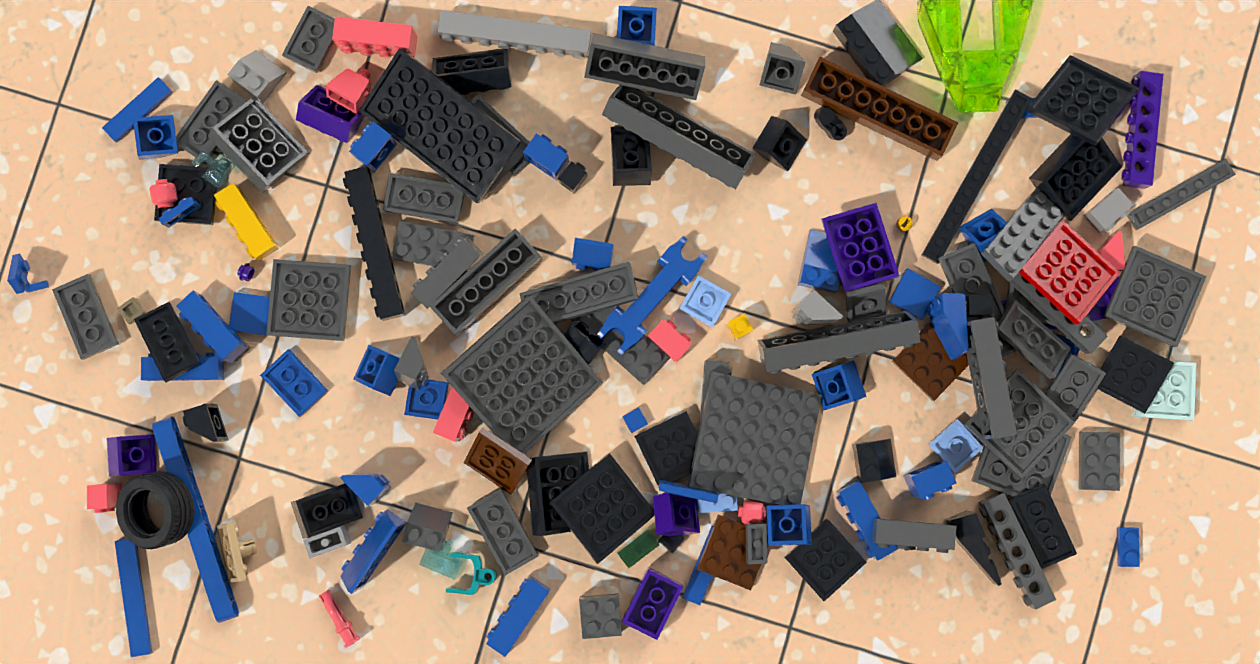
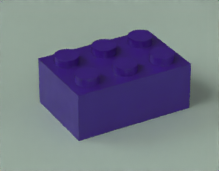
M647 567L622 618V623L658 640L683 589V584Z

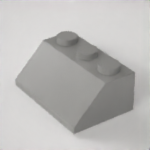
M815 290L807 294L791 311L793 314L792 318L797 323H803L804 325L832 324L843 317Z

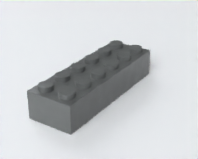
M593 33L584 78L697 100L705 69V56Z
M515 228L429 307L456 336H459L543 259Z
M994 317L967 322L969 351L966 354L983 439H998L1017 435L1018 423L1014 419L1012 412L1014 411V403L1009 396V391L1011 390L1010 382L1006 380L1005 376L1007 366L1006 362L1002 360L1001 352H1003V345L998 340V322L995 321Z

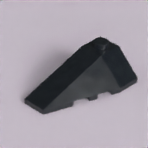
M966 510L946 518L947 524L956 526V542L993 584L997 586L1002 585L994 561L992 559L989 560L988 556L991 550L982 539L986 536L977 513Z

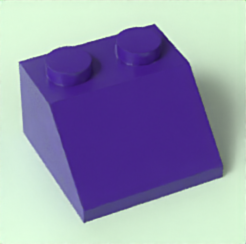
M154 434L107 438L109 477L156 472Z
M667 492L653 496L656 535L676 536L700 533L697 499Z

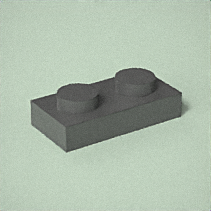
M745 524L746 563L766 564V524Z

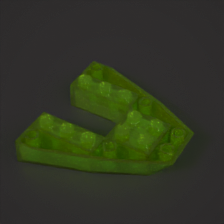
M918 0L917 18L939 77L959 112L998 111L1015 73L1034 0H992L994 50L966 51L962 49L960 0Z

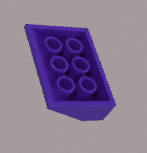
M877 203L821 219L844 292L875 285L900 276Z

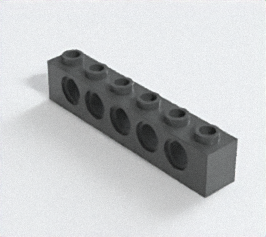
M1019 272L1014 279L1008 281L1085 355L1093 353L1108 337L1104 334L1105 331L1100 325L1094 324L1090 320L1088 314L1078 325H1075L1072 321L1068 322L1066 316L1058 308H1053L1051 302L1044 295H1040L1031 283L1026 282ZM1081 326H1084L1087 330L1085 336L1080 332Z
M998 492L979 501L981 506L979 511L989 523L987 525L989 532L992 536L995 535L998 541L996 546L1006 558L1004 561L1006 567L1015 576L1013 578L1015 585L1018 589L1021 588L1023 592L1022 599L1025 605L1036 610L1057 600L1005 493ZM997 511H1000L1002 517L996 521L994 515ZM1008 528L1010 536L1005 539L1003 531ZM1017 546L1019 552L1016 556H1013L1012 549ZM1023 564H1026L1027 571L1022 574L1020 568ZM1032 582L1036 583V588L1034 591H1030L1029 585Z

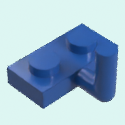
M20 253L12 255L7 281L16 294L23 293L24 291L29 293L49 288L47 280L30 284L27 280L28 271H30L28 261L24 260Z

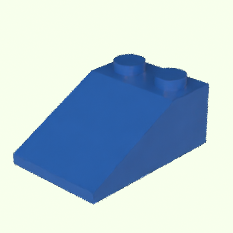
M809 230L797 285L836 293L839 288L840 278L826 233Z
M942 293L929 303L927 314L930 316V323L951 360H955L969 351L965 294Z

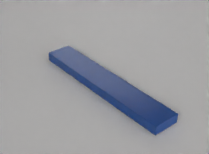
M128 539L115 541L130 654L131 657L148 655L153 652L138 547Z

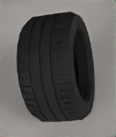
M152 472L130 479L122 487L116 502V517L122 533L131 543L143 549H157L180 541L189 532L194 519L195 506L189 488L180 478L169 472ZM151 491L158 496L163 506L164 523L161 529L153 524L148 514L147 497Z

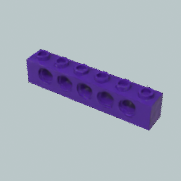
M1140 71L1131 79V84L1138 87V92L1129 102V106H1131L1127 117L1129 129L1125 136L1127 149L1123 155L1125 169H1123L1121 175L1123 186L1146 189L1153 186L1163 73ZM1142 89L1147 91L1148 96L1142 93ZM1140 108L1146 111V115L1141 113ZM1139 126L1144 129V134L1139 131ZM1137 145L1142 147V152L1137 150ZM1135 163L1139 164L1140 171L1135 168Z

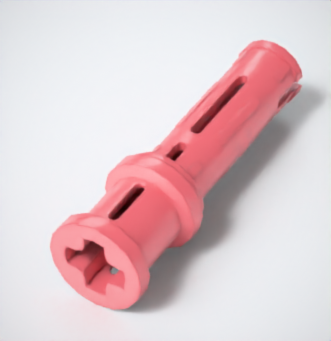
M327 590L319 595L336 626L335 632L341 636L345 643L344 647L347 648L359 641L360 637L356 636L351 627L352 623L344 617L331 591Z

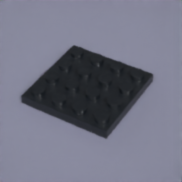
M1069 55L1028 106L1027 112L1096 146L1136 95L1138 87Z
M610 453L606 454L549 502L596 564H599L655 516L654 509Z

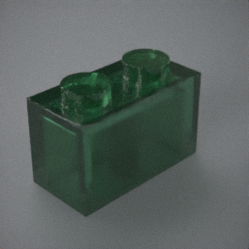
M646 528L621 547L617 554L629 569L657 548L660 543L649 528Z

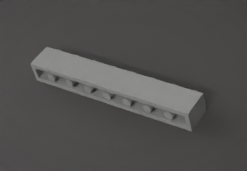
M445 10L440 12L437 31L440 38L445 41L461 40L465 44L476 42L486 47L498 45L502 49L513 47L522 52L535 50L539 54L550 52L559 57L571 55L575 59L588 58L592 36L591 30Z

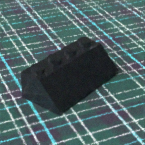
M507 49L437 57L432 60V72L462 95L471 92H487L494 89L504 90L511 87Z

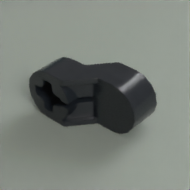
M820 107L815 111L814 119L816 123L826 132L830 139L839 141L846 137V126L834 114L832 109Z

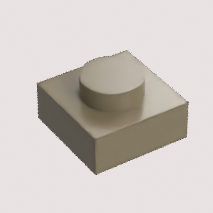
M132 297L117 308L128 324H132L135 322V318L146 313L135 297Z

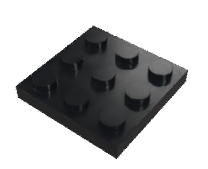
M159 164L158 180L167 179L168 183L175 184L177 201L171 207L158 208L155 205L154 221L160 222L158 218L163 216L162 213L164 211L175 208L182 199L192 197L198 201L201 207L177 223L214 225L216 202L214 195L217 192L219 169Z
M1119 335L1100 369L1106 374L1097 389L1145 414L1173 367L1174 362Z
M687 411L634 436L657 485H659V480L674 482L689 475L691 472L698 434Z
M827 518L811 532L812 545H797L784 557L823 601H826L867 563Z

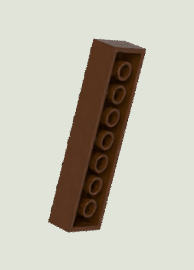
M819 57L801 94L802 97L812 102L828 107L833 112L936 161L943 156L959 123L823 57Z

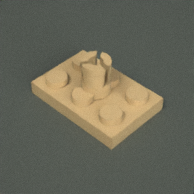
M234 522L218 525L217 531L228 582L246 580L247 567L242 563V558L257 554L255 541L250 539L238 543L239 530L237 525H234Z

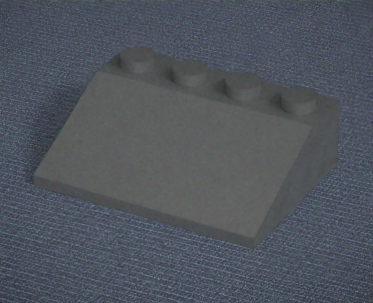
M255 96L212 127L208 136L262 193L274 185L308 154V151Z

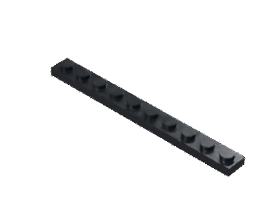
M1016 89L1013 91L921 256L936 264L940 263L938 258L944 256L1032 100L1031 97Z

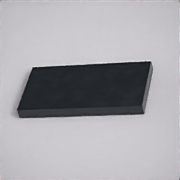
M170 302L134 319L165 383L202 365Z
M1045 483L1008 499L1041 569L1077 554Z

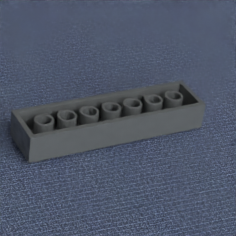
M619 85L609 97L602 113L610 121L616 122L626 130L632 131L642 139L650 141L660 149L666 150L676 158L684 160L692 167L700 169L710 177L718 179L726 186L732 187L735 190L756 155L638 88Z
M908 311L759 339L757 341L761 363L765 370L770 373H779L782 369L789 368L790 370H795L803 365L816 366L819 362H836L839 358L846 357L851 359L864 353L872 355L879 350L892 351L900 346L912 347L915 343H920L918 320Z

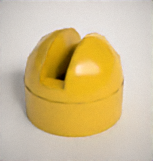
M902 216L897 220L896 225L900 231L906 232L912 228L913 221L908 216ZM907 219L909 221L908 224L905 227H902L901 225Z

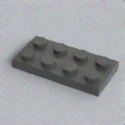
M216 80L177 134V145L206 164L218 147L208 137L212 127L242 106L247 100Z
M390 173L383 211L459 224L464 193L451 183Z
M399 221L392 259L432 266L433 264L437 266L441 262L439 258L446 251L450 253L454 249L452 245L459 238L463 240L468 237L474 242L475 236Z
M86 274L52 289L81 360L119 345L91 275Z
M1011 301L998 323L999 333L997 334L1049 379L1055 378L1071 348L1018 301Z
M501 488L467 507L504 576L539 556Z

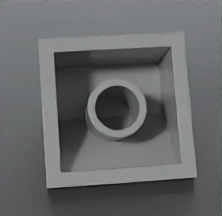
M255 50L239 59L227 75L264 103L287 73Z

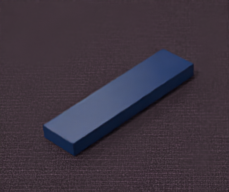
M157 77L107 122L102 129L117 143L134 128L133 118L146 117L173 91L161 78Z
M712 525L682 596L683 599L697 605H701L713 576L697 569L713 528Z

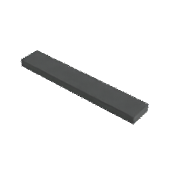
M1223 159L1134 209L1127 217L1134 229L1138 230L1236 174L1227 159Z

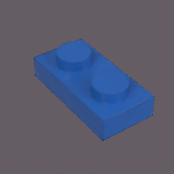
M192 197L184 198L179 201L178 206L173 209H167L162 213L163 216L158 219L163 226L170 228L201 207L200 204Z
M1117 527V563L1119 567H1140L1139 528Z

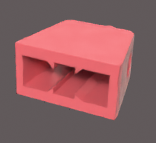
M362 68L356 73L351 69H345L326 84L327 98L357 114L371 91L370 81L368 80L371 76L369 71Z

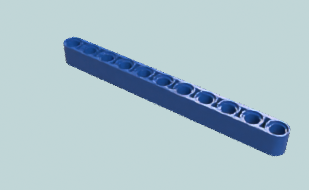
M172 416L154 422L152 428L166 471L180 478L189 488L195 506L194 519L187 535L215 620L221 623L238 617V606L231 585L228 582L227 573L178 424Z

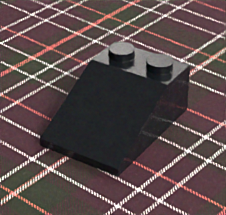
M611 127L613 186L651 185L650 141L642 139L639 135L626 130L624 127Z
M345 483L291 502L303 539L363 518L355 493Z

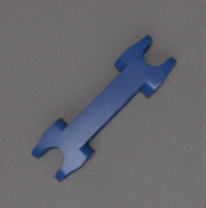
M683 236L676 243L669 246L657 262L664 268L639 295V300L634 301L626 311L617 306L607 317L603 327L598 332L597 336L600 339L604 338L610 331H618L623 335L624 343L617 351V354L620 356L635 346L648 330L641 323L675 284L680 281L687 286L697 275L702 263L707 258V255L702 253L696 260H685L681 255V249L688 240L686 237Z

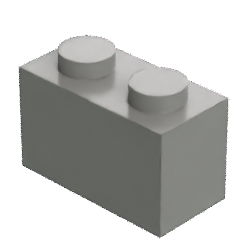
M1117 188L1106 195L1084 216L1098 232L1103 230L1109 231L1116 225L1115 221L1119 217L1123 219L1130 213L1129 209L1134 204Z
M346 525L303 540L309 559L351 543Z

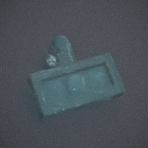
M201 151L192 161V164L196 167L203 161L210 164L202 177L217 188L224 183L236 166L222 151H220L215 159L207 152Z
M448 539L443 543L442 552L426 548L419 565L455 580L463 561L450 557L449 553L453 546V541Z

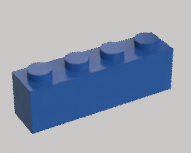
M193 290L176 306L181 311L179 315L185 321H190L192 324L191 329L198 335L201 334L204 339L202 341L204 344L216 351L214 355L220 361L232 363L248 348L200 293Z
M148 353V357H141V380L164 381L151 354ZM196 353L202 365L171 381L224 380V361H220L214 353H206V356H199V353Z
M855 480L836 491L839 495L836 497L841 507L845 506L848 511L846 516L851 524L854 523L858 530L855 532L860 541L864 540L867 545L865 550L870 558L873 557L878 561L898 550L896 545L882 548L877 547L878 543L872 542L874 518H881L859 480Z
M532 576L529 580L524 579L519 587L522 591L518 596L514 594L508 603L511 606L507 613L505 611L502 612L497 619L500 624L496 629L492 627L486 636L489 639L486 644L504 657L511 650L550 591V588Z

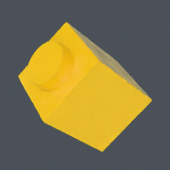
M745 313L726 323L734 341L753 331Z

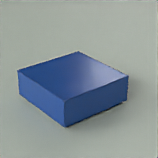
M640 408L622 416L631 433L648 425Z

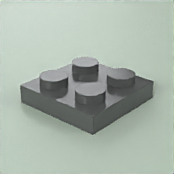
M883 283L845 292L848 322L886 315V289Z

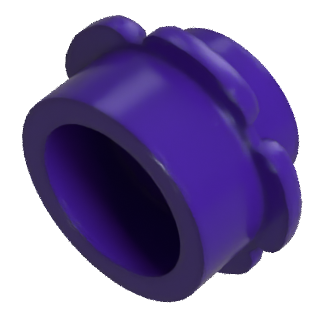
M249 263L241 265L237 272L241 281H250L254 275L255 268L250 266Z

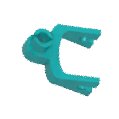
M460 552L450 553V557L471 559L474 564V577L469 589L449 587L446 588L447 593L474 595L478 592L480 584L490 585L497 579V572L495 570L482 568V559L479 555ZM488 573L491 574V579H489L488 576H486Z

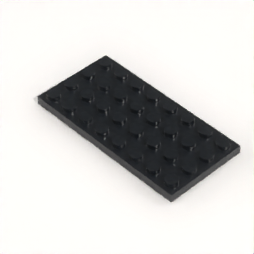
M402 48L398 49L359 110L361 114L379 125L397 142L477 204L483 199L522 142Z

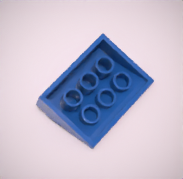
M385 510L384 513L381 511L374 520L377 523L373 529L370 527L363 536L366 539L362 545L358 544L352 552L354 554L352 560H347L341 568L343 573L340 577L347 591L351 594L364 587L407 524L406 521L390 510Z

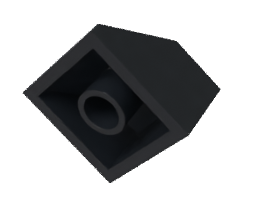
M771 116L752 148L762 158L788 172L807 139L788 120Z
M205 403L183 411L184 425L190 431L212 442L229 441L217 404Z
M891 439L852 444L857 480L865 483L896 477Z

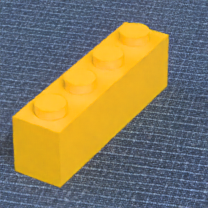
M231 183L214 195L217 199L215 202L217 207L221 211L224 210L227 215L225 219L231 227L234 226L238 231L236 236L242 243L245 242L248 247L246 251L252 259L255 257V259L261 261L279 249L237 184Z

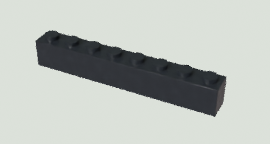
M365 166L345 171L343 183L345 189L349 190L350 196H347L349 206L353 207L354 211L352 220L354 225L358 227L359 232L356 233L358 243H362L363 247L361 257L363 262L367 264L368 269L365 270L367 280H371L372 284L370 294L372 299L376 301L377 306H374L375 314L382 321L406 316L370 169Z

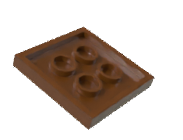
M929 321L919 332L920 343H915L912 347H904L891 362L932 401H935L969 364L966 353L955 360L950 359Z
M482 427L463 463L509 494H512L532 459L512 447L508 442L494 435L493 432Z
M718 514L697 569L751 590L761 564L746 563L745 525Z

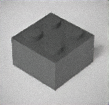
M619 593L580 596L582 639L622 636Z

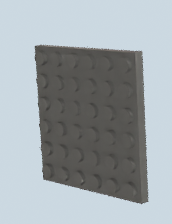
M530 295L526 296L440 373L494 435L508 442L512 447L524 454L602 383L600 378Z
M710 372L688 487L778 505L801 504L822 395Z

